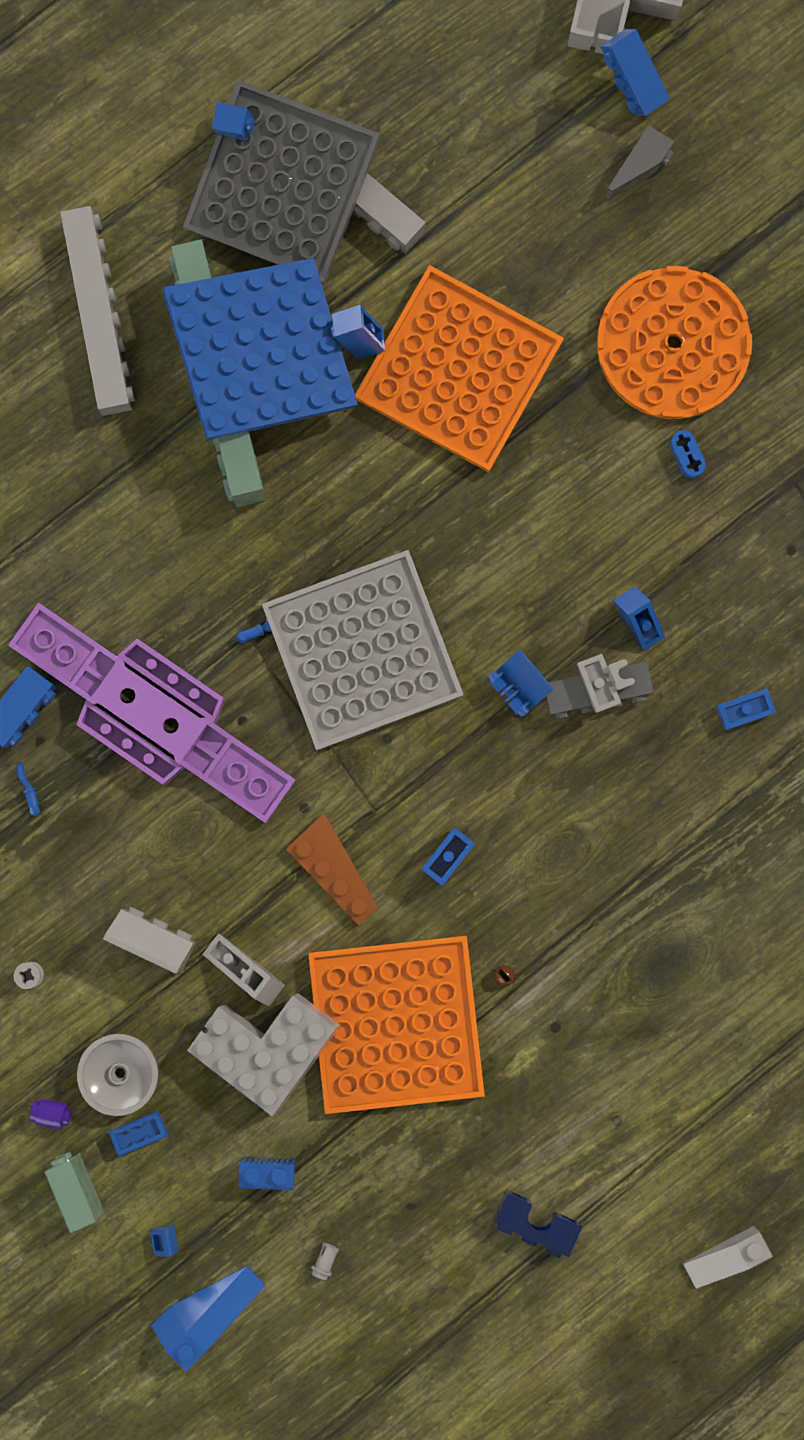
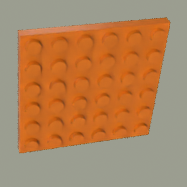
M429 265L386 339L385 351L378 353L358 388L355 397L362 404L489 473L564 338Z
M467 936L308 953L314 1005L341 1025L319 1055L325 1114L485 1096Z

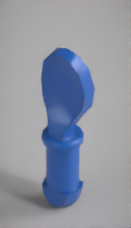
M268 619L262 626L257 624L253 628L240 631L236 636V640L239 643H247L248 640L264 636V632H272Z
M19 762L16 767L19 781L26 787L23 793L25 794L30 813L33 816H38L40 814V807L35 793L36 788H32L26 777L24 764Z

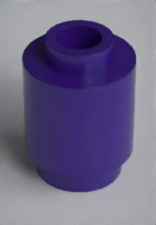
M41 1099V1101L35 1100L31 1108L30 1122L36 1123V1126L62 1130L64 1125H69L72 1110L68 1109L67 1103Z

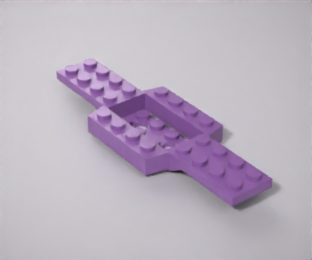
M38 603L8 645L86 699L76 724L77 726L165 786L186 768L254 816L267 823L296 781L216 725L225 702L222 696L139 639H136L116 656ZM125 663L130 665L132 668L146 676L148 679L159 685L161 688L175 696L177 699L191 707L193 710H195L205 718H199L196 715H194L192 712L181 706L179 703H177L176 701L165 695L163 692L149 684L147 681L136 675L134 672L126 668ZM129 688L134 690L136 696L132 703L126 704L122 702L120 696L123 690ZM96 704H101L174 755L175 760L98 708ZM169 718H174L178 721L179 728L175 733L170 734L164 730V722Z

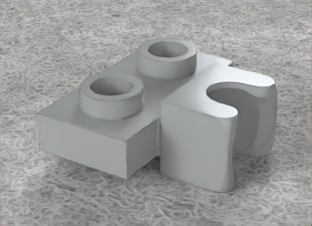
M600 654L576 664L595 713L621 704L617 691L635 684L633 678L622 679L619 676V670L623 669L628 663L626 659L607 666L603 655Z

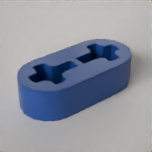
M681 430L676 432L670 441V448L678 466L685 477L690 479L698 478L705 470L706 463L697 442L688 431ZM679 437H681L682 440H688V443L686 445L687 453L685 452L683 446L676 445L679 441ZM689 456L693 463L698 462L697 472L693 469L688 470L687 466L690 464Z

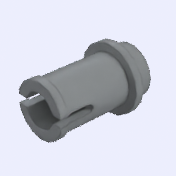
M328 1243L322 1244L316 1264L311 1267L313 1269V1276L327 1280L328 1276L332 1275L330 1270L339 1248Z

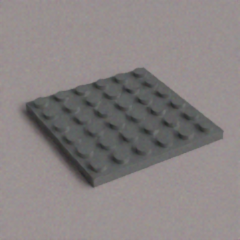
M238 80L229 105L247 108L251 112L252 118L255 121L252 134L249 133L247 141L217 135L183 228L275 265L314 258L320 281L325 284L382 136L372 130Z

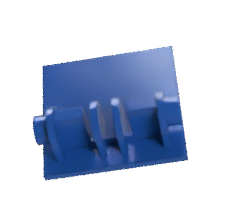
M520 649L499 669L487 677L490 680L489 684L497 692L503 691L499 694L500 697L504 694L507 695L508 698L504 702L507 703L511 700L508 705L515 712L514 714H519L520 717L526 715L554 690Z

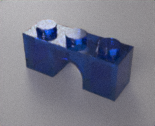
M506 1189L493 1218L494 1223L498 1225L497 1229L508 1235H512L513 1232L523 1236L521 1240L529 1245L536 1247L537 1243L547 1247L546 1252L555 1257L561 1258L562 1255L570 1257L582 1229L580 1222L555 1211L547 1225L535 1226L528 1220V1215L533 1205L531 1200Z

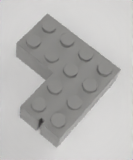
M578 0L568 46L590 51V47H595V53L604 54L600 46L623 31L628 10L677 21L683 0Z
M299 993L290 998L265 1034L225 1004L217 1008L204 1026L207 1029L199 1033L187 1051L271 1116H274L283 1107L341 1025Z

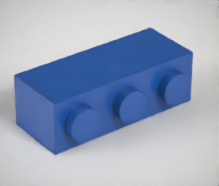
M624 29L600 46L604 53V62L612 69L615 75V84L623 91L627 99L626 106L631 113L646 116L670 99L636 29Z
M29 666L25 668L0 700V745L6 749H9L11 746L15 747L23 738L21 733L27 726H32L40 716L39 710L43 705H49L56 696L54 691L57 687Z

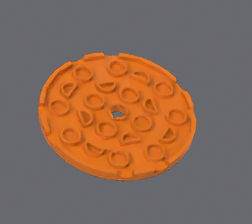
M667 266L666 268L653 271L647 270L622 285L610 299L604 310L597 334V352L601 369L606 380L617 395L630 406L643 413L665 419H684L704 414L724 402L735 391L747 371L752 352V334H750L747 321L748 316L736 295L724 283L706 272L700 273L683 266ZM668 338H679L681 347L669 348Z

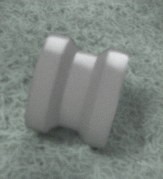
M36 962L22 963L14 971V981L22 989L35 988L44 979V970Z

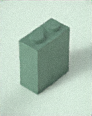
M67 1152L55 1158V1160L50 1162L51 1167L45 1171V1174L70 1233L96 1222L104 1213V1210L80 1153L72 1156L71 1152Z

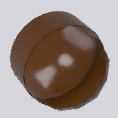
M501 965L494 970L493 978L499 986L506 987L513 983L515 974L509 966ZM502 970L510 980L506 982L498 972Z

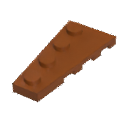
M323 813L286 850L340 907L360 925L378 906L328 818Z

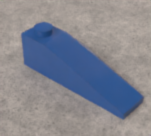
M245 1266L203 1290L201 1289L193 1295L172 1304L152 1324V1328L166 1352L187 1371L259 1294L266 1284L248 1266Z

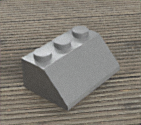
M130 907L129 910L121 909L103 939L176 974L182 972L196 942L191 940L192 935L180 929L175 933L167 929L169 924L157 918H154L153 921L143 918L145 913L136 908Z

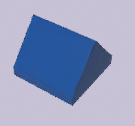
M174 1224L150 1229L154 1256L170 1257L178 1252Z

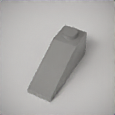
M219 933L202 954L249 995L267 1006L271 1005L285 986L273 974Z
M752 1226L689 1259L683 1265L695 1288H699L748 1270L773 1256L761 1233Z

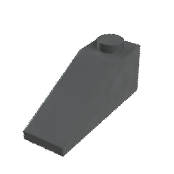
M648 125L608 187L605 198L608 200L613 199L657 173L662 164L667 166L674 155V152L671 151L674 140Z

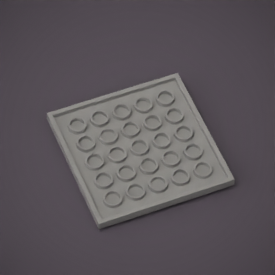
M409 550L262 604L316 751L464 696Z

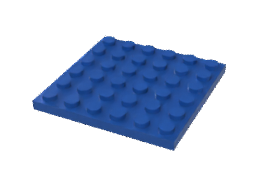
M314 258L164 287V298L207 441L356 408L358 405L339 341L334 339L331 332L333 321Z

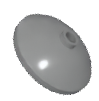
M126 1034L107 1035L93 1042L83 1053L77 1070L78 1086L83 1098L95 1110L111 1116L127 1115L143 1107L152 1097L158 1082L157 1062L150 1048L138 1038ZM118 1068L124 1069V1077L117 1076L116 1070Z

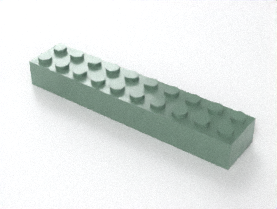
M202 239L171 247L173 256L169 257V261L175 276V285L212 278ZM250 431L213 439L217 452L221 451V454L217 455L222 475L227 476V479L223 480V484L229 501L233 500L236 508L265 501L266 496Z

